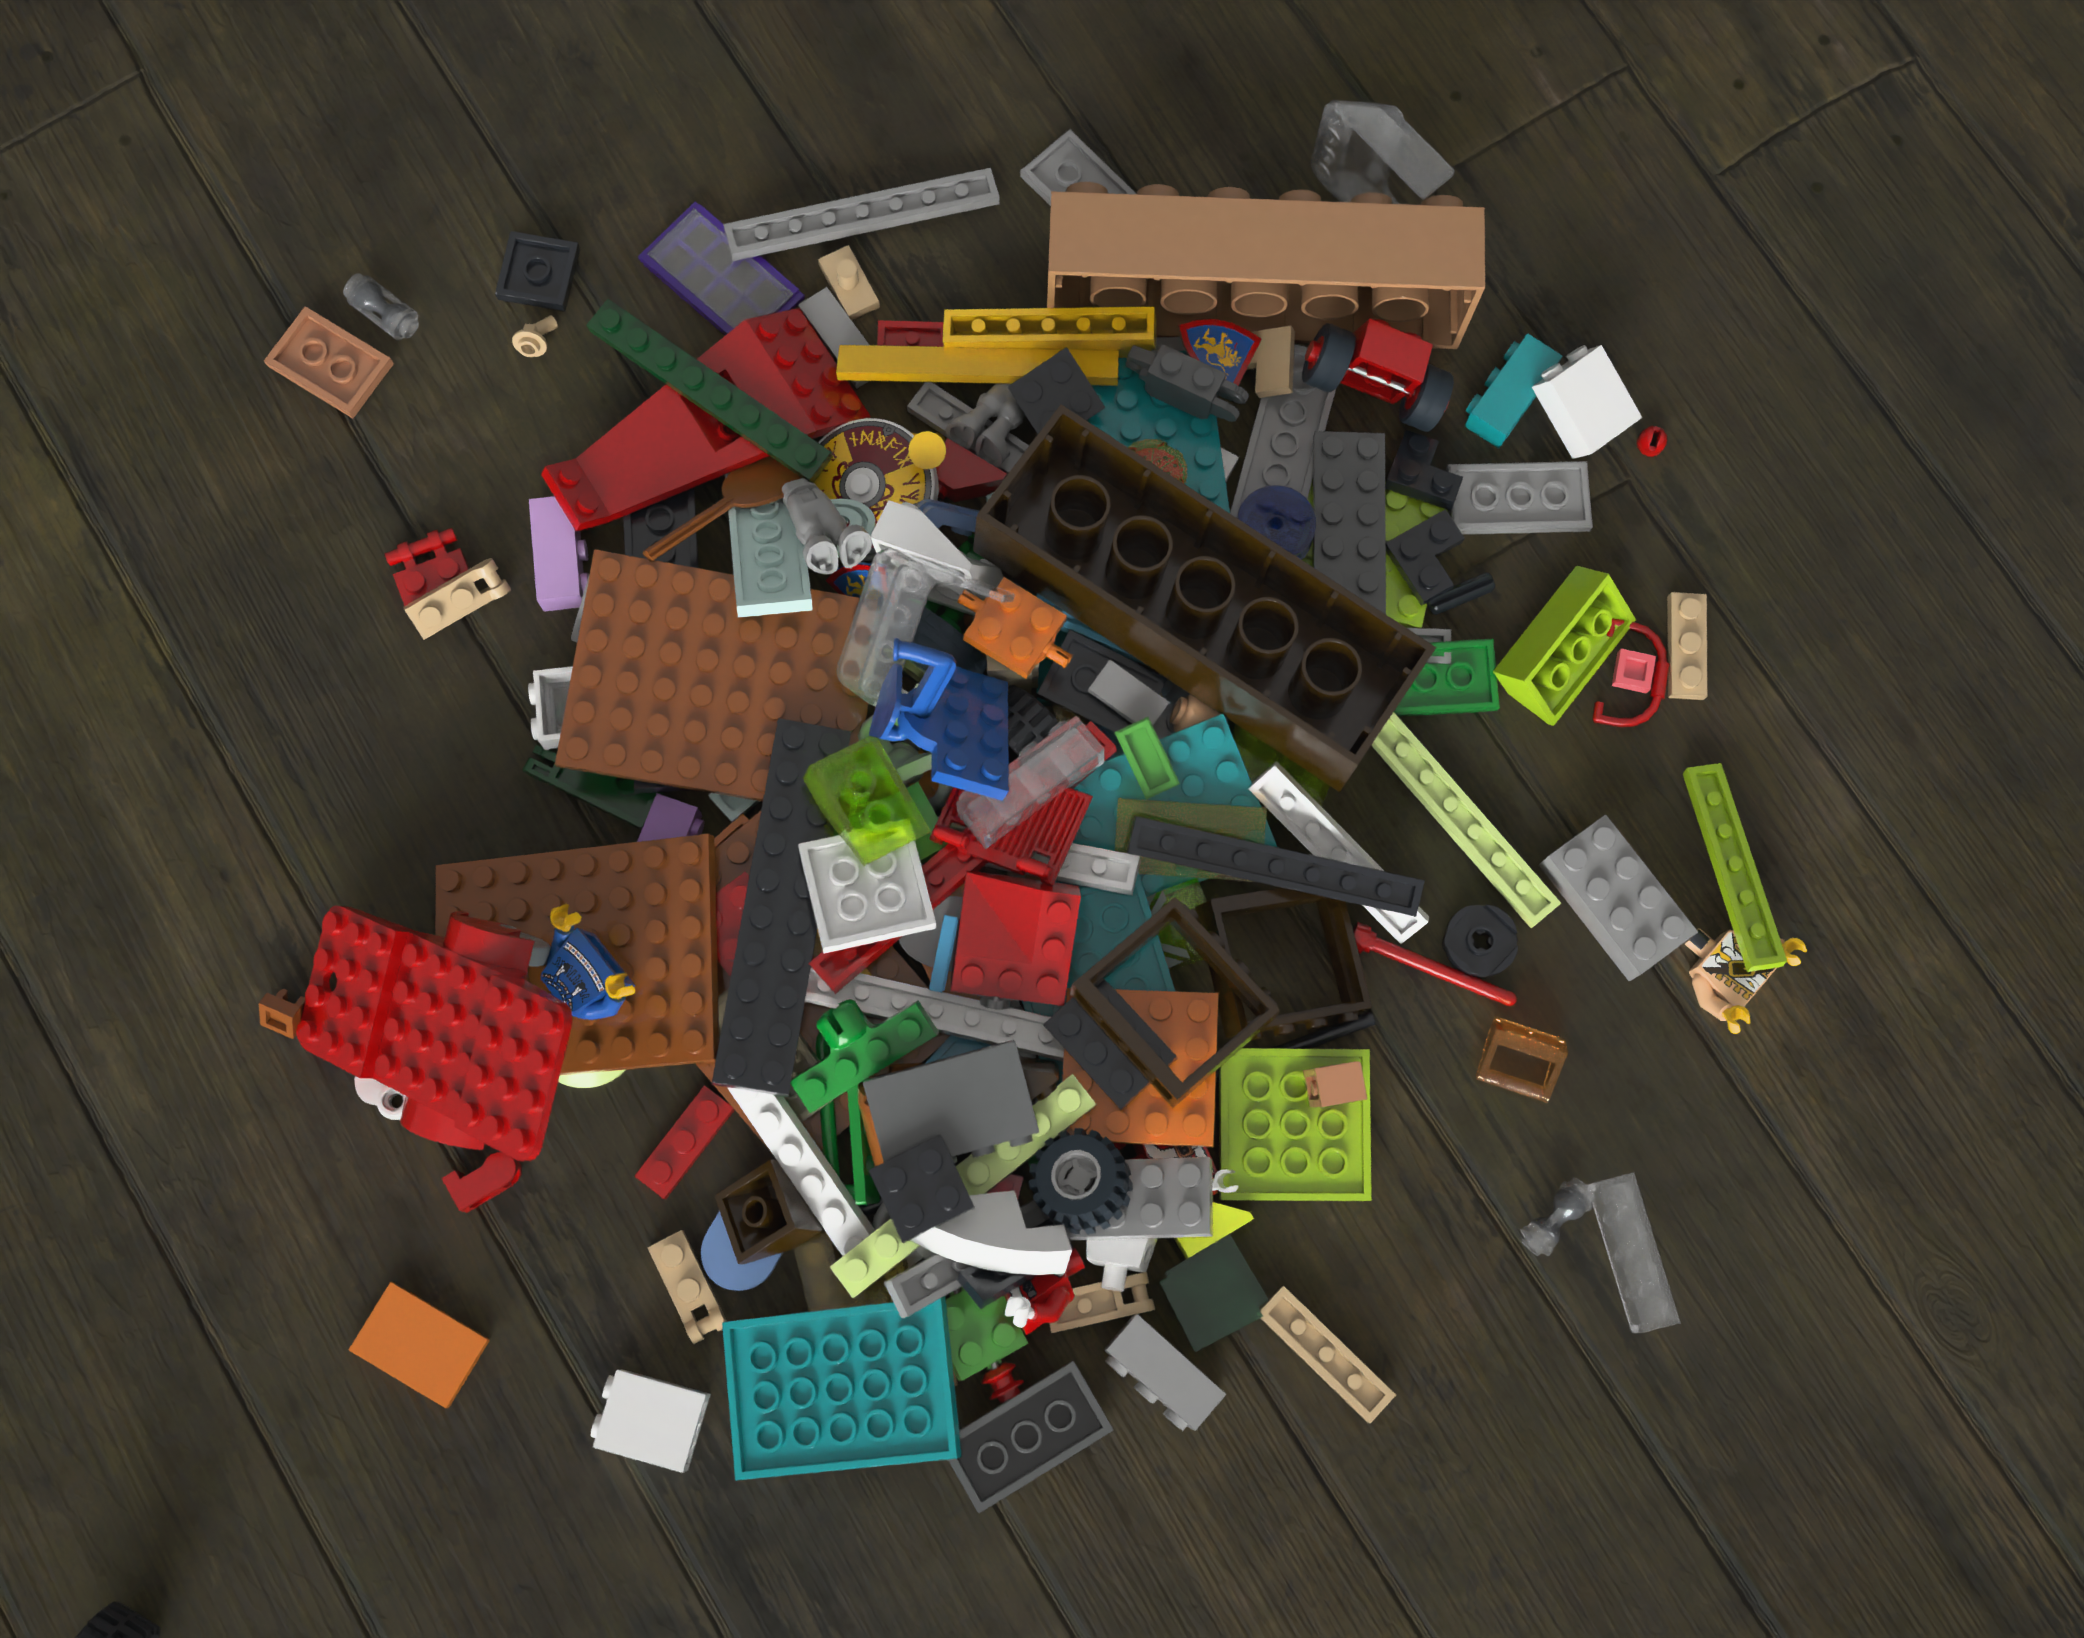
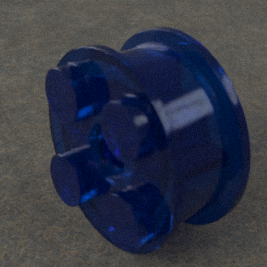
M1271 485L1254 491L1242 503L1237 519L1301 560L1305 558L1311 548L1316 530L1315 512L1305 496L1292 488Z

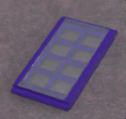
M696 201L638 256V259L647 269L723 335L728 334L745 319L792 310L805 299L804 294L760 255L732 261L724 232V224Z

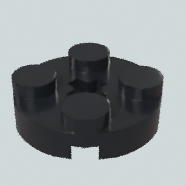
M1466 906L1449 920L1442 939V947L1446 952L1448 960L1457 970L1479 979H1485L1486 977L1501 973L1515 959L1518 951L1516 925L1507 913L1496 906ZM1473 933L1479 936L1483 933L1487 934L1489 938L1486 943L1490 947L1487 950L1482 947L1479 949L1475 948L1473 945L1474 939L1472 938Z

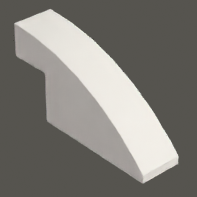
M1015 1190L970 1195L975 1206L974 1209L910 1240L931 1252L956 1262L1011 1274L1043 1275L1065 1273L1072 1252L1064 1224L1026 1229Z

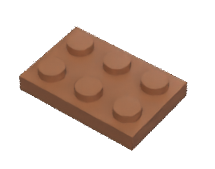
M306 306L264 360L269 368L351 418L356 416L394 364L390 357Z

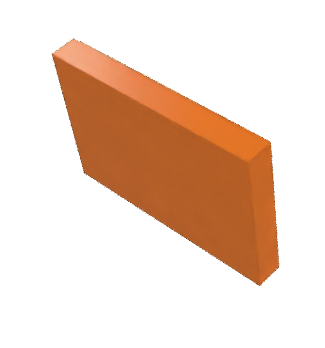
M390 1282L349 1348V1351L442 1407L449 1408L490 1339L395 1282Z

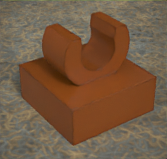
M286 989L280 990L276 996L267 992L259 1002L260 1025L294 1039L297 1026L301 1022L305 997L301 996L293 1004L287 1001L288 990Z

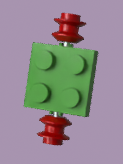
M962 1286L950 1292V1297L946 1299L952 1366L958 1381H963L980 1370L987 1368L989 1371L984 1374L981 1384H991L994 1391L989 1400L998 1398L999 1402L1003 1403L1021 1393L1018 1386L1024 1381L1014 1380L1011 1372L1016 1365L1007 1362L1002 1363L1001 1359L1027 1345L1028 1342L1021 1328L1013 1323L1014 1316L1008 1317L1005 1315L1007 1305L1005 1297L1002 1296L980 1309Z

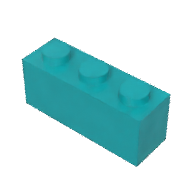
M1528 333L1520 344L1514 341L1503 357L1507 361L1502 370L1495 368L1484 385L1488 389L1483 397L1476 394L1465 412L1470 414L1465 427L1499 449L1535 399L1536 394L1532 386L1543 379L1541 376L1542 372L1560 362L1562 355Z

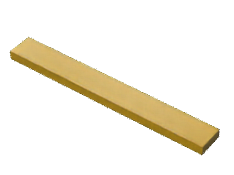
M839 345L836 374L837 380L1012 384L1063 349ZM1068 349L1091 385L1118 386L1119 350Z

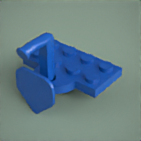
M895 637L893 645L894 661H897L898 658L907 659L928 665L929 667L917 688L905 694L902 693V665L896 663L892 665L880 690L869 735L894 742L903 741L908 738L918 747L932 752L931 781L1003 801L1009 792L1008 682L957 667L955 658L947 652L912 642L899 641V638ZM897 718H898L897 721H898V724H899L898 726L894 725Z

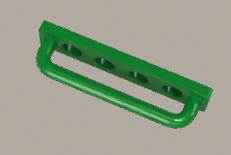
M819 1031L816 1037L815 1048L816 1056L819 1060H822L830 1055V1047ZM857 1084L847 1091L854 1184L844 1185L853 1199H855L856 1205L879 1203L880 1196L869 1173V1170L874 1168V1163L858 1104ZM832 1100L820 1109L823 1155L840 1178L835 1102Z

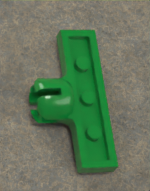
M851 999L839 1003L838 1007L829 1009L817 1021L816 1027L828 1043L830 1055L793 1077L791 1085L809 1113H812L934 1038L939 1031L919 1000L882 1023L875 1025L867 1020L856 1001Z

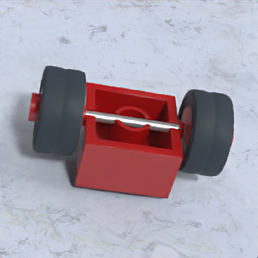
M1370 318L1353 333L1330 323L1323 325L1307 348L1302 371V381L1325 392L1334 391L1341 383L1393 405L1402 399L1399 408L1400 421L1426 432L1432 430L1437 425L1447 409L1454 384V378L1450 372L1428 364L1433 344L1422 340L1415 333H1404L1392 328L1384 320Z

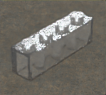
M1077 716L1068 722L1063 720L1057 723L1049 731V736L1038 744L1032 742L1022 749L1019 757L1009 764V792L1003 801L966 790L959 796V801L956 802L958 816L985 849L1013 830L1021 822L1028 819L1033 813L1039 811L1045 804L1064 792L1065 789L1072 787L1104 763V747Z
M1634 1172L1588 1184L1587 1188L1631 1332L1645 1333L1679 1324L1680 1319Z

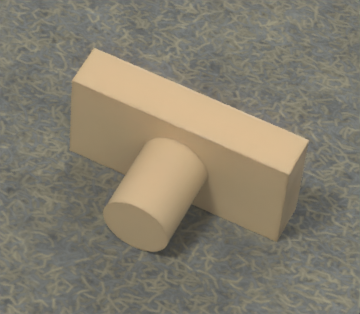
M849 245L818 259L819 266L833 293L851 320L880 308L879 300Z

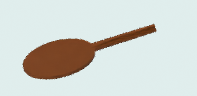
M771 456L732 471L728 474L722 485L723 499L645 549L643 555L650 562L655 560L733 507H757L779 500L784 497L782 492L783 485L787 482L801 479V477Z

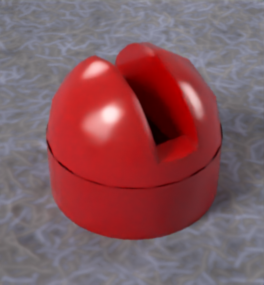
M1657 426L1645 428L1637 438L1639 451L1649 457L1659 455L1667 445L1666 432ZM1653 435L1657 436L1655 447L1650 446Z

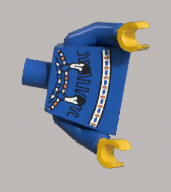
M567 903L552 909L550 920L555 927L547 964H545L546 967L541 972V980L551 991V995L565 1002L570 1007L573 1017L596 1020L615 1016L625 1001L626 996L635 993L634 987L636 985L594 933L574 928V925L581 921V915L578 912L568 915L569 904Z

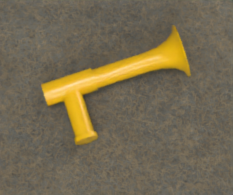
M930 431L912 433L914 437L910 441L908 448L912 462L923 469H933L939 466L946 455L945 437L941 433Z

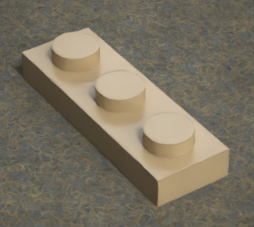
M1671 592L1667 597L1668 663L1670 664L1668 672V698L1704 700L1707 697V594Z

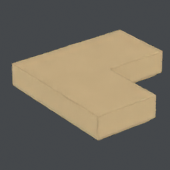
M1292 326L1252 332L1262 338L1247 368H1256L1255 393L1257 396L1264 398L1293 393L1295 331Z

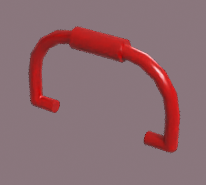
M1612 618V624L1607 636L1612 637L1615 625L1620 626L1625 621ZM1632 622L1629 630L1645 635L1653 643L1657 651L1658 661L1655 662L1650 706L1642 714L1633 718H1617L1602 715L1604 703L1598 701L1595 702L1593 721L1595 723L1616 727H1634L1648 721L1658 710L1661 699L1665 698L1670 664L1667 662L1666 649L1660 637L1649 627Z

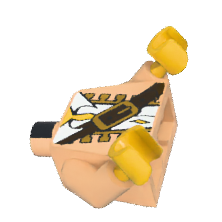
M1698 928V933L1684 943L1700 957L1689 970V974L1693 978L1692 985L1701 1008L1719 1020H1727L1729 1031L1733 1034L1740 1033V1025L1735 1020L1742 1019L1747 1024L1751 1023L1750 1014L1745 1005L1776 968L1747 972L1733 930L1725 931L1714 941ZM1780 938L1788 964L1798 966L1801 963L1800 958L1790 953L1794 950L1807 952L1804 942L1798 938H1790L1786 941Z

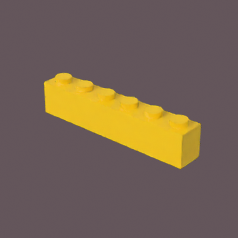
M1154 306L944 310V347L1064 349L1067 347L1068 349L1119 350V358H1127L1133 345L1148 351L1156 350L1157 322Z

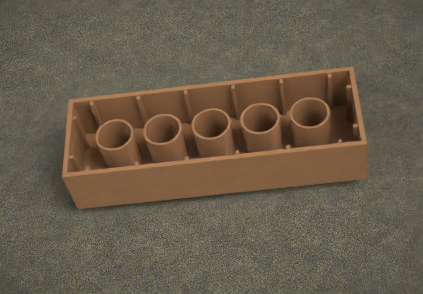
M1094 182L1071 184L1066 188L1065 192L1051 191L1047 308L1154 306L1157 337H1180L1178 329L1180 324L1201 319H1217L1232 322L1250 332L1291 325L1295 331V343L1310 344L1326 323L1336 325L1353 333L1370 318L1384 320L1392 328L1404 333H1415L1422 340L1433 344L1432 348L1458 349L1485 289L1484 207H1463L1462 200L1451 195L1432 196L1425 199L1420 205L1392 204V199L1389 196L1377 192L1356 195L1350 202L1321 201L1320 195L1309 190L1288 191L1282 194L1278 200L1250 199L1249 193L1243 189L1222 187L1211 191L1208 197L1179 196V192L1175 188L1162 184L1142 187L1137 191V194L1108 193V190L1103 185Z

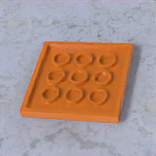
M1067 988L1066 1003L1072 998L1070 994L1071 988ZM1115 989L1177 1056L1178 1059L1169 1068L1181 1082L1187 1079L1217 1052L1218 993ZM1064 1049L1063 1081L1073 1074L1097 1104V1106L1067 1129L1070 1135H1074V1128H1083L1086 1134L1089 1135L1090 1130L1099 1132L1103 1139L1107 1137L1113 1143L1214 1147L1216 1071L1174 1108L1171 1107L1152 1084H1149L1121 1111Z

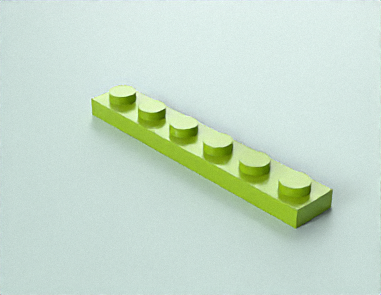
M1722 764L1688 767L1684 771L1683 777L1746 971L1751 972L1783 967L1787 962V958Z

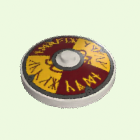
M876 418L850 421L833 429L818 442L831 451L833 458L813 483L829 499H851L863 503L873 512L875 524H877L888 500L899 504L908 502L917 506L924 499L937 501L939 491L936 467L933 469H923L912 462L908 448L914 435L894 422ZM873 544L871 550L862 561L880 560Z

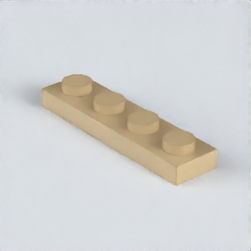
M1281 1286L1256 1313L1368 1423H1371L1396 1396L1386 1384L1284 1286Z

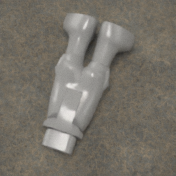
M996 383L987 392L981 394L976 408L967 414L955 417L946 427L947 438L965 449H969L977 439L975 446L976 455L995 467L1001 466L1007 456L1005 441L1007 434L1010 430L1022 424L1025 413L1008 389V386L1011 384ZM991 417H997L993 424L978 437L987 420Z
M801 478L783 485V503L789 510L791 520L796 528V536L805 545L803 556L810 569L821 574H832L838 568V556L845 568H852L858 565L867 556L872 546V540L868 532L859 525L847 527L846 520L840 515L828 496L815 483Z

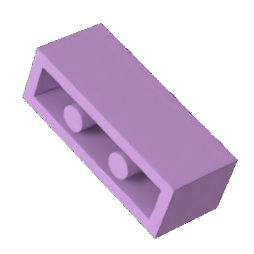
M555 496L529 499L537 602L544 612L579 608L589 577L588 573L583 572V561H588L586 540H581L580 531H575Z

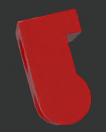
M496 1152L486 1158L483 1166L466 1176L462 1172L454 1170L441 1179L459 1211L468 1213L518 1182L522 1174V1167L519 1160H515L502 1152Z

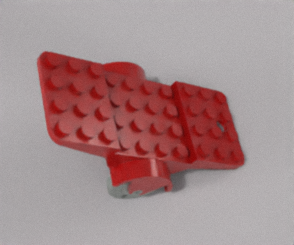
M337 905L331 907L322 921V932L318 949L314 955V965L309 986L305 992L301 1022H299L296 1029V1036L301 1046L310 1053L358 1078H373L405 1095L406 1098L400 1123L404 1128L416 1135L439 1143L469 1149L483 1150L484 1144H487L519 1161H532L536 1159L543 1145L573 1021L571 1009L565 1002L526 981L528 966L538 967L547 964L551 949L550 945L546 941L522 933L521 930L508 924L468 917L469 913L465 911H456L450 914L445 937L412 930L353 907ZM335 972L337 985L332 992L329 981L332 973Z

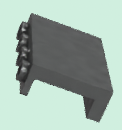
M1014 1039L863 1081L884 1162L939 1135L942 1136L953 1162L956 1163L958 1162L956 1155L971 1151L973 1157L983 1156L995 1152L994 1145L1009 1141L1010 1146L1015 1147L1032 1142V1134L1040 1133Z

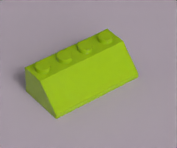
M1576 566L1493 672L1511 697L1547 724L1554 726L1630 629V624L1635 622L1636 619L1608 573ZM1612 618L1624 620L1625 622L1622 625H1615L1612 637L1607 636L1612 624Z

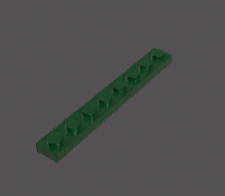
M607 299L586 326L591 333L801 478H805L813 483L833 458L831 451L611 300Z

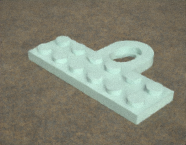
M783 498L762 506L750 508L733 507L728 510L738 617L813 610L808 565L803 556L805 545L796 536V528L791 520L789 510L783 503ZM830 499L840 515L843 516L846 522L850 523L849 526L859 525L869 535L872 534L876 526L875 516L866 505L851 499Z

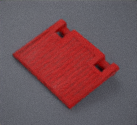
M1009 766V792L1003 801L953 787L929 840L942 845L943 841L955 845L959 852L1023 876L1027 872L1040 877L1042 883L1053 886L1093 796ZM952 822L967 827L966 832L963 833L950 828ZM1034 853L1050 858L1048 864L1033 859Z

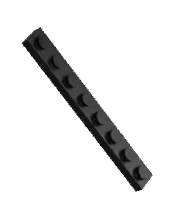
M1135 815L1126 849L1127 853L1414 917L1417 916L1425 882L1418 878Z

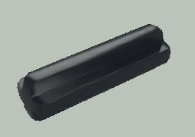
M1485 572L1454 585L1451 590L1428 602V607L1432 614H1440L1492 592L1496 587L1491 574Z

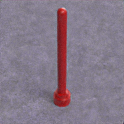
M1357 921L1353 928L1359 954L1362 951L1366 953L1370 951L1376 952L1506 1006H1512L1517 1001L1516 995L1509 990L1376 937L1377 933L1371 931V927Z

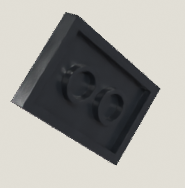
M1069 630L1061 648L1073 654V657L1066 668L1053 661L1037 693V697L1087 722L1092 721L1097 727L1116 736V731L1132 723L1088 692L1089 687L1108 661H1113L1159 695L1167 678Z
M1105 979L1096 986L1168 1067L1178 1059L1171 1049ZM1073 997L1043 1024L1121 1111L1151 1084Z

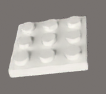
M910 820L798 844L823 953L936 929V921Z

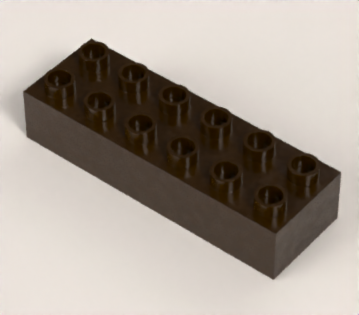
M1061 404L977 514L973 544L974 552L1220 714H1224L1226 718L1339 792L1437 648Z

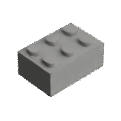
M1138 1314L1133 1315L1103 1349L1109 1355L1105 1362L1120 1376L1124 1377L1127 1373L1133 1376L1138 1381L1134 1388L1150 1403L1154 1404L1158 1399L1165 1405L1167 1409L1163 1412V1415L1182 1431L1187 1426L1196 1431L1226 1395Z

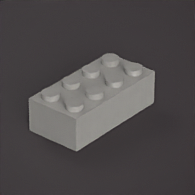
M1607 815L1601 817L1539 864L1540 868L1628 981L1643 974L1698 933Z

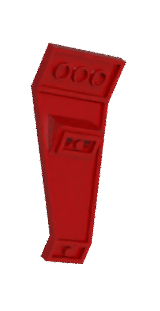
M800 308L745 319L697 358L705 366L812 439L825 436L833 429L847 422L871 417L847 380H837L836 362ZM664 385L576 459L547 465L544 467L541 475L575 531H580L611 522L769 457V455L668 385Z

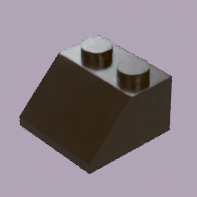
M770 1159L715 1195L738 1264L743 1265L795 1249L822 1232L818 1219L777 1160Z

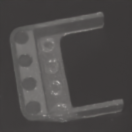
M1331 100L1324 107L1311 158V167L1319 181L1340 202H1350L1354 196L1362 193L1377 192L1389 196L1392 199V204H1399L1388 188V178L1391 169L1421 199H1426L1453 176L1454 169L1404 120L1403 114L1397 107L1384 103Z
M882 549L875 555L837 664L836 672L838 679L843 686L861 699L876 706L882 684L894 663L902 665L903 671L906 659L898 658L897 661L893 660L894 638L898 637L899 641L913 642L931 589L938 583L950 582L1000 602H1013L1015 594L899 549Z

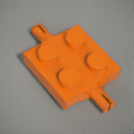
M1004 577L995 591L986 597L985 600L970 593L967 589L959 596L957 603L975 613L974 621L964 633L963 640L1027 679L1036 664L1046 657L1063 668H1066L1071 661L1073 654L1055 645L1056 635L1066 622L1067 615Z

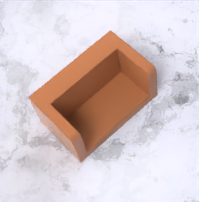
M1358 1061L1303 1070L1310 1107H1325L1367 1099L1362 1067Z

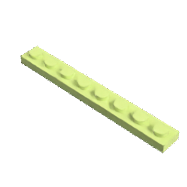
M1393 712L1371 746L1530 928L1534 927L1558 907L1561 902Z
M1073 1074L1060 1083L1057 1089L1049 1096L1033 1105L1040 1133L1032 1134V1142L1011 1147L1009 1141L994 1145L995 1152L979 1157H973L971 1154L956 1166L969 1195L988 1193L1032 1158L1038 1149L1042 1150L1047 1146L1045 1144L1046 1140L1050 1137L1054 1140L1059 1136V1132L1067 1130L1072 1124L1097 1106ZM889 1219L830 1266V1268L851 1297L856 1298L919 1248L920 1245L912 1241L902 1243L892 1220Z

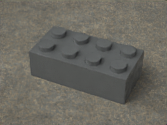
M1071 1361L1015 1397L961 1428L959 1434L962 1457L948 1459L979 1514L1114 1430L1074 1361Z

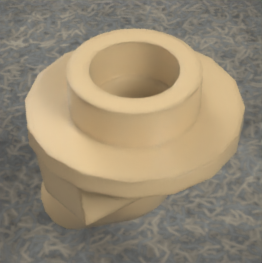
M550 315L535 324H525L523 330H519L513 335L512 343L514 348L527 357L543 355L547 350V342L543 335L557 329V322Z

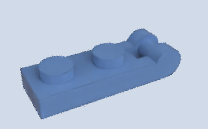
M924 499L917 505L937 528H940L942 525L951 526L953 532L965 536H971L972 532H975L976 518L980 512L978 510L931 499Z

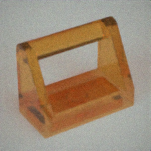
M1495 1016L1488 1033L1476 1079L1548 1103L1568 1055L1566 1040ZM1498 1044L1549 1061L1543 1086L1489 1068Z

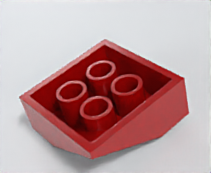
M966 870L951 974V991L1064 1006L1081 899L1079 886L1056 882L1053 886L1042 883L1041 880Z

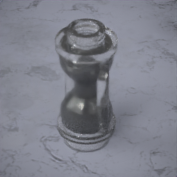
M358 273L348 280L344 287L343 295L352 307L356 308L396 340L410 338L416 332L419 322L417 321L418 313L414 309L410 308L370 276H363ZM384 296L394 304L387 303L384 299ZM372 312L379 313L382 317V320Z
M1572 1177L1569 1182L1564 1181L1560 1185V1190L1557 1191L1553 1198V1211L1546 1217L1535 1218L1528 1226L1524 1225L1520 1230L1524 1236L1521 1242L1536 1256H1539L1541 1253L1550 1256L1554 1252L1552 1248L1560 1240L1561 1225L1565 1221L1580 1218L1586 1211L1589 1212L1593 1208L1592 1202L1595 1200L1596 1195L1587 1185L1575 1177Z

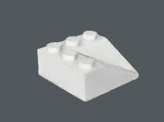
M888 500L870 535L882 565L893 568L897 590L975 616L973 611L957 603L962 592L967 589L970 593L984 600L995 591L1003 579L1000 568L986 559L978 561L967 557L948 540L917 506L908 502L899 504Z

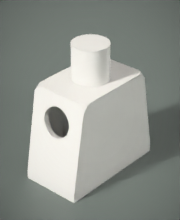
M1158 1238L1087 1240V1260L1094 1265L1104 1267L1101 1288L1123 1292L1127 1270L1145 1273Z

